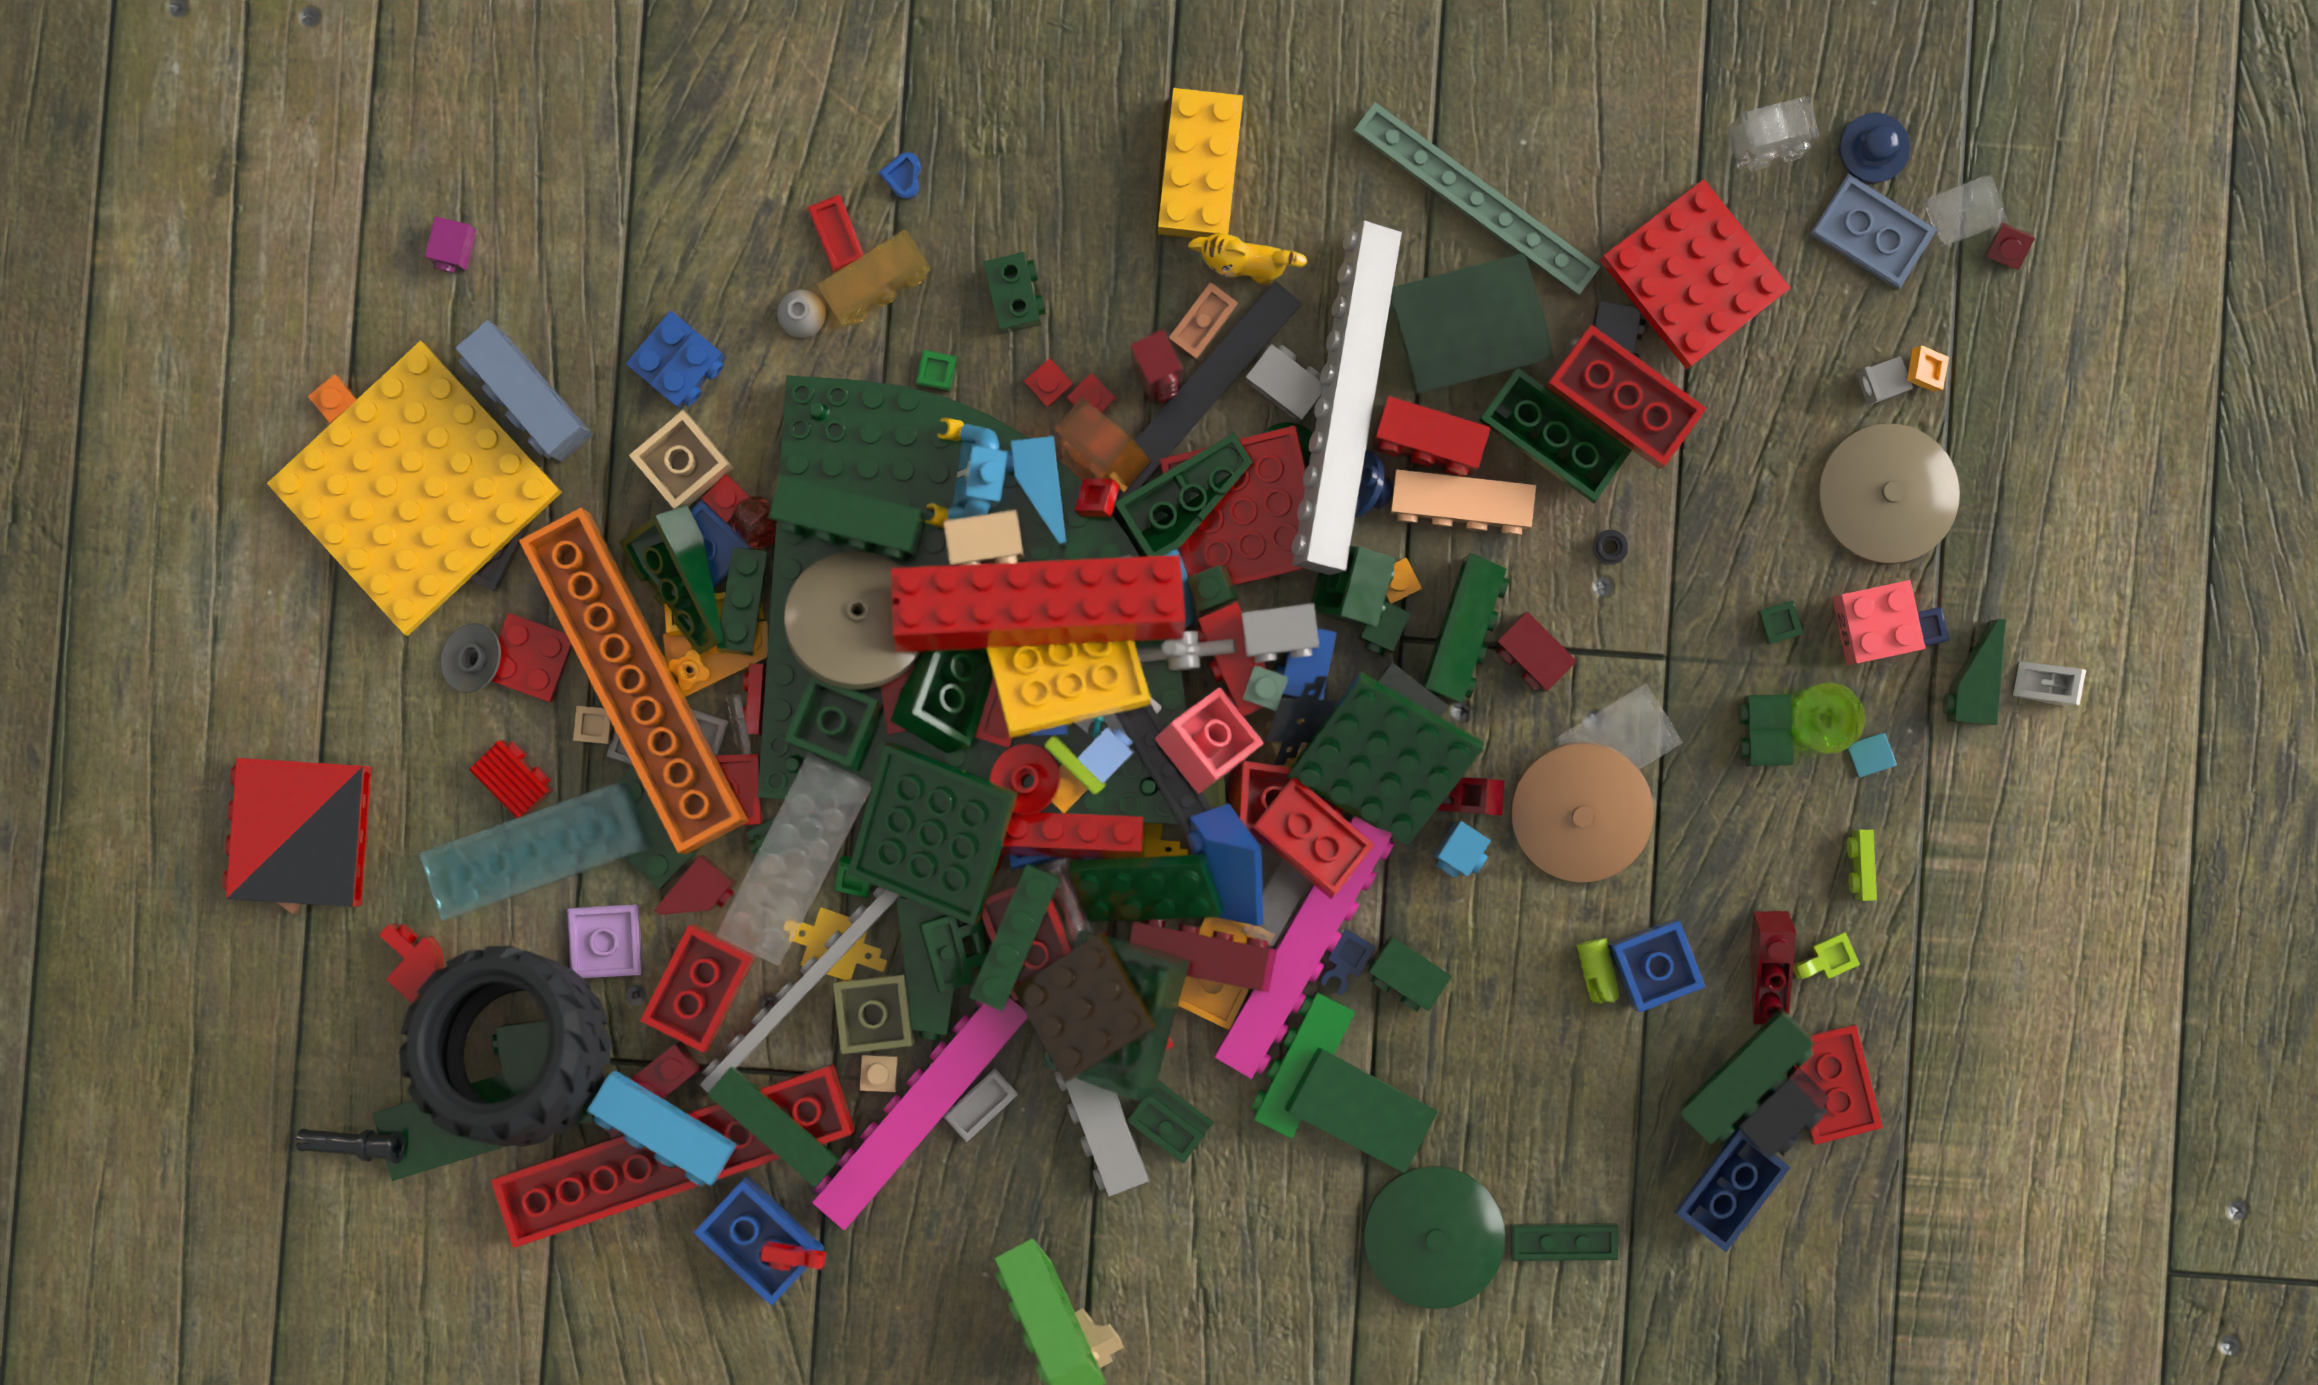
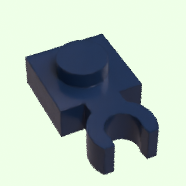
M1344 929L1339 942L1327 958L1335 963V966L1322 975L1320 983L1325 986L1329 978L1333 976L1340 979V986L1336 993L1342 995L1348 986L1347 975L1349 972L1359 977L1376 946Z

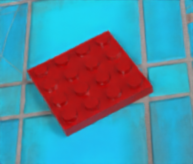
M1705 179L1599 260L1686 370L1791 288Z
M1297 426L1239 439L1253 463L1180 547L1188 578L1221 565L1227 567L1233 585L1237 586L1305 569L1292 565L1294 554L1291 551L1292 542L1298 534L1300 522L1297 518V511L1305 492L1303 476L1306 464ZM1207 448L1160 459L1163 474Z

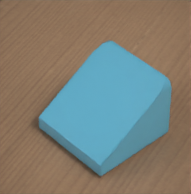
M1878 733L1847 745L1858 778L1897 766L1885 733Z

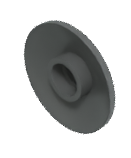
M477 623L463 625L450 635L441 655L442 674L450 687L460 692L472 693L481 690L491 682L501 660V648L497 636L490 628Z

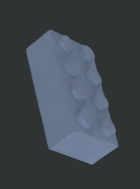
M489 320L484 322L456 347L462 355L458 360L470 375L475 376L480 381L483 379L486 382L481 386L482 389L495 403L498 402L502 407L506 405L509 409L504 413L516 428H521L525 433L529 432L532 435L528 442L541 456L544 455L548 460L554 457L563 462L593 436L591 431L504 331Z

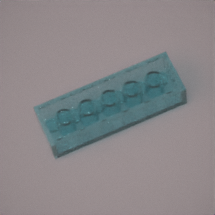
M614 783L419 853L440 919L443 921L458 918L649 850L627 783Z

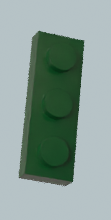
M732 547L720 623L724 641L717 645L718 652L750 656L754 654L769 556L767 551Z

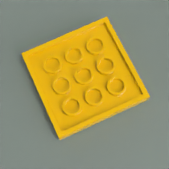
M1134 641L986 648L1010 737L1150 705L1151 699Z

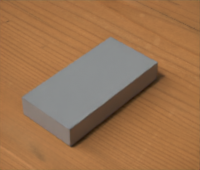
M994 1068L943 1117L968 1142L1019 1093Z

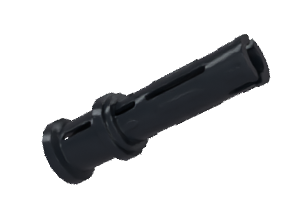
M300 1129L296 1140H305L304 1143H296L298 1151L357 1155L362 1161L370 1162L373 1159H385L391 1164L401 1162L406 1146L404 1135L401 1132L383 1135L376 1134L374 1130H365L360 1134Z

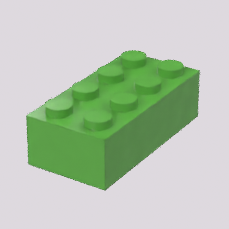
M1032 1238L996 1257L995 1260L1000 1269L995 1273L996 1278L1003 1291H1007L1012 1299L1008 1303L1016 1321H1021L1026 1331L1022 1334V1337L1030 1353H1035L1040 1362L1035 1366L1045 1385L1105 1384L1104 1376L1055 1267L1036 1241Z

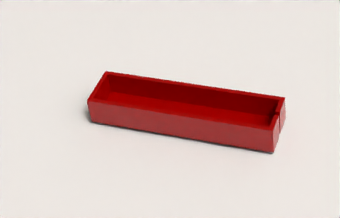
M1180 555L891 568L895 652L1183 639L1185 611Z

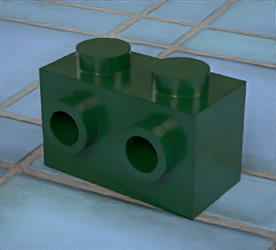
M1024 252L983 261L1001 335L1040 326V316L1045 315L1046 312L1042 295H1034L1031 283L1038 281L1034 261H1026Z
M1391 935L1367 970L1374 975L1371 979L1372 983L1387 993L1391 987L1403 994L1400 1001L1416 1012L1421 1007L1429 1012L1452 977Z

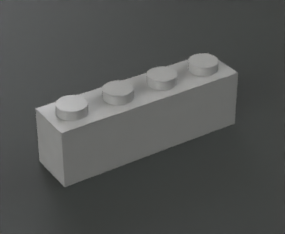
M1104 1060L1070 1082H1064L1059 1071H1055L1054 1073L1061 1091L1068 1089L1072 1103L1067 1104L1072 1121L1074 1124L1081 1123L1085 1136L1080 1137L1084 1152L1087 1157H1094L1098 1169L1093 1170V1175L1099 1190L1106 1188L1110 1197L1148 1182L1149 1176Z

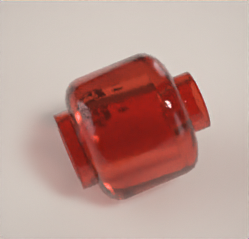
M752 496L740 501L731 516V527L748 546L753 548L768 547L775 543L776 522L769 518L772 504L761 496Z

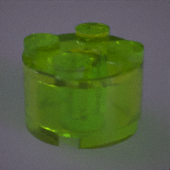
M1821 683L1808 686L1797 692L1793 697V742L1804 750L1816 754L1838 753L1850 747L1862 735L1866 719L1865 710L1861 701L1858 700L1848 687L1838 683ZM1825 713L1827 716H1830L1831 723L1824 725V722L1820 721V714Z

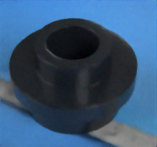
M1616 530L1601 532L1593 542V553L1597 560L1603 564H1617L1627 555L1628 542L1625 536ZM1607 541L1613 542L1616 546V551L1613 554H1608L1604 550V544Z

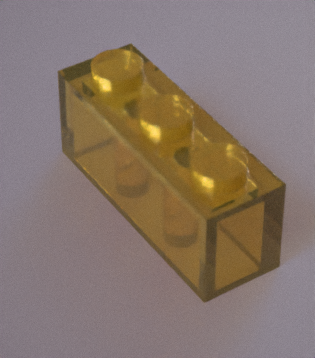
M904 229L819 283L817 287L841 324L844 326L849 322L852 326L868 316L867 310L879 304L882 307L896 299L898 296L896 292L906 285L909 288H913L922 283L927 278L925 273L931 269L907 230Z

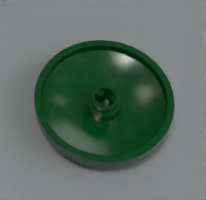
M1430 1165L1407 1170L1406 1173L1397 1175L1382 1187L1368 1209L1363 1239L1366 1256L1372 1271L1379 1282L1391 1294L1417 1307L1440 1309L1456 1306L1472 1299L1490 1283L1503 1258L1505 1228L1502 1215L1495 1200L1482 1184L1460 1170Z

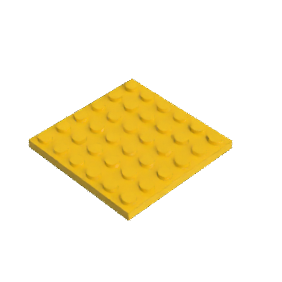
M421 340L267 483L399 630L407 636L562 493Z

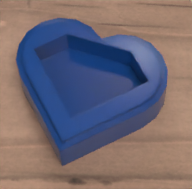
M906 152L898 155L878 172L879 176L900 199H912L919 192L920 186L917 177L921 172V163L913 153Z

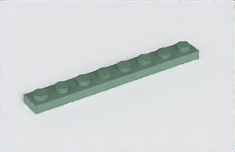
M1376 102L1354 129V133L1577 297L1600 268L1588 257Z

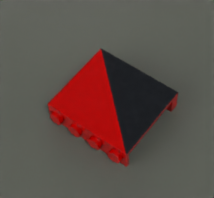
M236 758V765L231 768L230 783L234 786L233 800L229 801L227 810L228 820L232 821L231 835H228L225 841V854L229 856L228 870H225L222 879V887L226 891V899L344 907L362 906L372 766Z

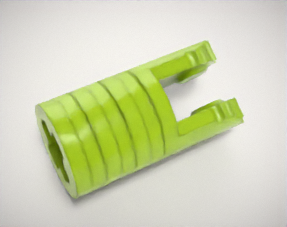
M1607 938L1590 940L1576 945L1592 1003H1615L1619 998L1618 984Z

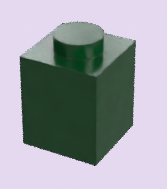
M1218 565L1187 578L1198 609L1201 612H1209L1239 599L1226 566Z
M1385 602V611L1379 620L1378 627L1365 625L1359 639L1366 642L1364 648L1380 656H1383L1385 651L1392 653L1411 613Z

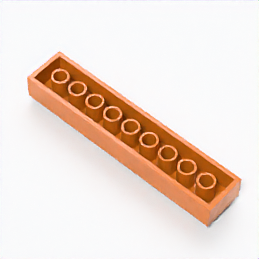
M581 507L520 539L519 542L677 852L687 855L749 822L681 688L678 686L673 673L668 669V663L591 513Z

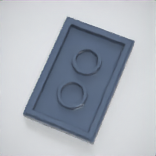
M1848 174L1809 235L1898 290L1937 229Z

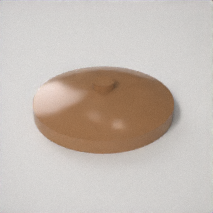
M1594 742L1566 743L1549 749L1538 756L1521 775L1514 791L1511 808L1513 829L1518 843L1527 857L1544 872L1571 882L1599 881L1616 875L1627 868L1640 855L1647 844L1654 819L1651 792L1638 767L1621 752Z

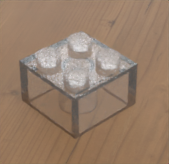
M1809 96L1740 113L1728 127L1737 167L1739 169L1749 166L1750 171L1765 168L1770 165L1769 161L1782 158L1783 162L1804 157L1803 152L1811 150V145L1820 137Z

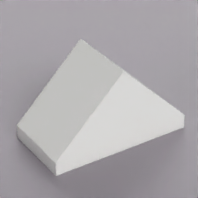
M2019 661L2013 696L2060 706L2079 705L2086 670Z

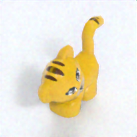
M1216 233L1208 237H1198L1188 244L1191 250L1200 252L1202 259L1209 268L1218 274L1229 278L1246 275L1262 285H1268L1274 279L1281 276L1287 265L1301 268L1307 263V259L1303 254L1270 246L1244 243L1236 236Z

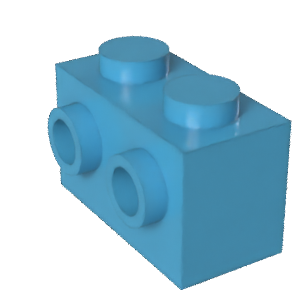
M1454 821L1432 855L1439 860L1436 867L1455 878L1459 874L1469 876L1471 872L1477 874L1488 858L1484 851L1491 840L1462 821Z

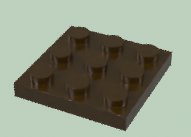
M1104 934L1096 935L1013 989L1064 1082H1070L1156 1028Z

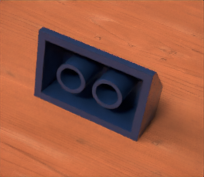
M1738 1127L1675 1209L1674 1213L1723 1251L1727 1252L1791 1167L1776 1155L1769 1158Z

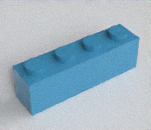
M617 1071L609 1074L588 1109V1112L595 1115L593 1118L595 1123L608 1130H612L613 1127L625 1134V1141L639 1149H642L643 1146L648 1147L656 1152L655 1159L668 1167H673L676 1164L687 1171L685 1176L689 1180L700 1186H703L705 1183L711 1186L717 1180L738 1145Z

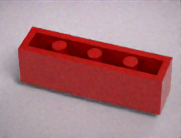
M1040 812L1019 815L1012 813L1001 852L1003 855L1085 859L1144 857L1145 823L1143 817Z

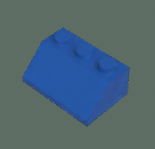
M1229 803L1190 817L1191 833H1188V842L1192 855L1205 854L1223 905L1221 916L1218 918L1254 926L1264 924L1261 847Z

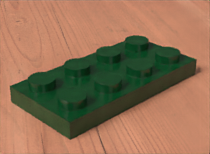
M1205 854L1073 860L1068 869L1088 922L1220 917L1223 910V905Z

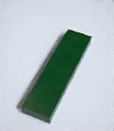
M733 1066L724 1073L707 1093L708 1096L812 1186L816 1187L839 1160L835 1154Z

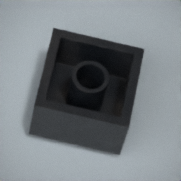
M1797 1068L1785 1083L1774 1093L1766 1097L1762 1101L1761 1106L1751 1116L1746 1118L1739 1127L1769 1158L1777 1151L1783 1156L1798 1142V1139L1802 1136L1800 1130L1803 1127L1809 1132L1822 1120L1823 1115L1828 1111L1824 1106L1830 1097L1801 1068Z

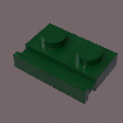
M1157 1079L1127 1119V1122L1183 1164L1209 1128L1214 1124L1213 1120L1159 1079Z

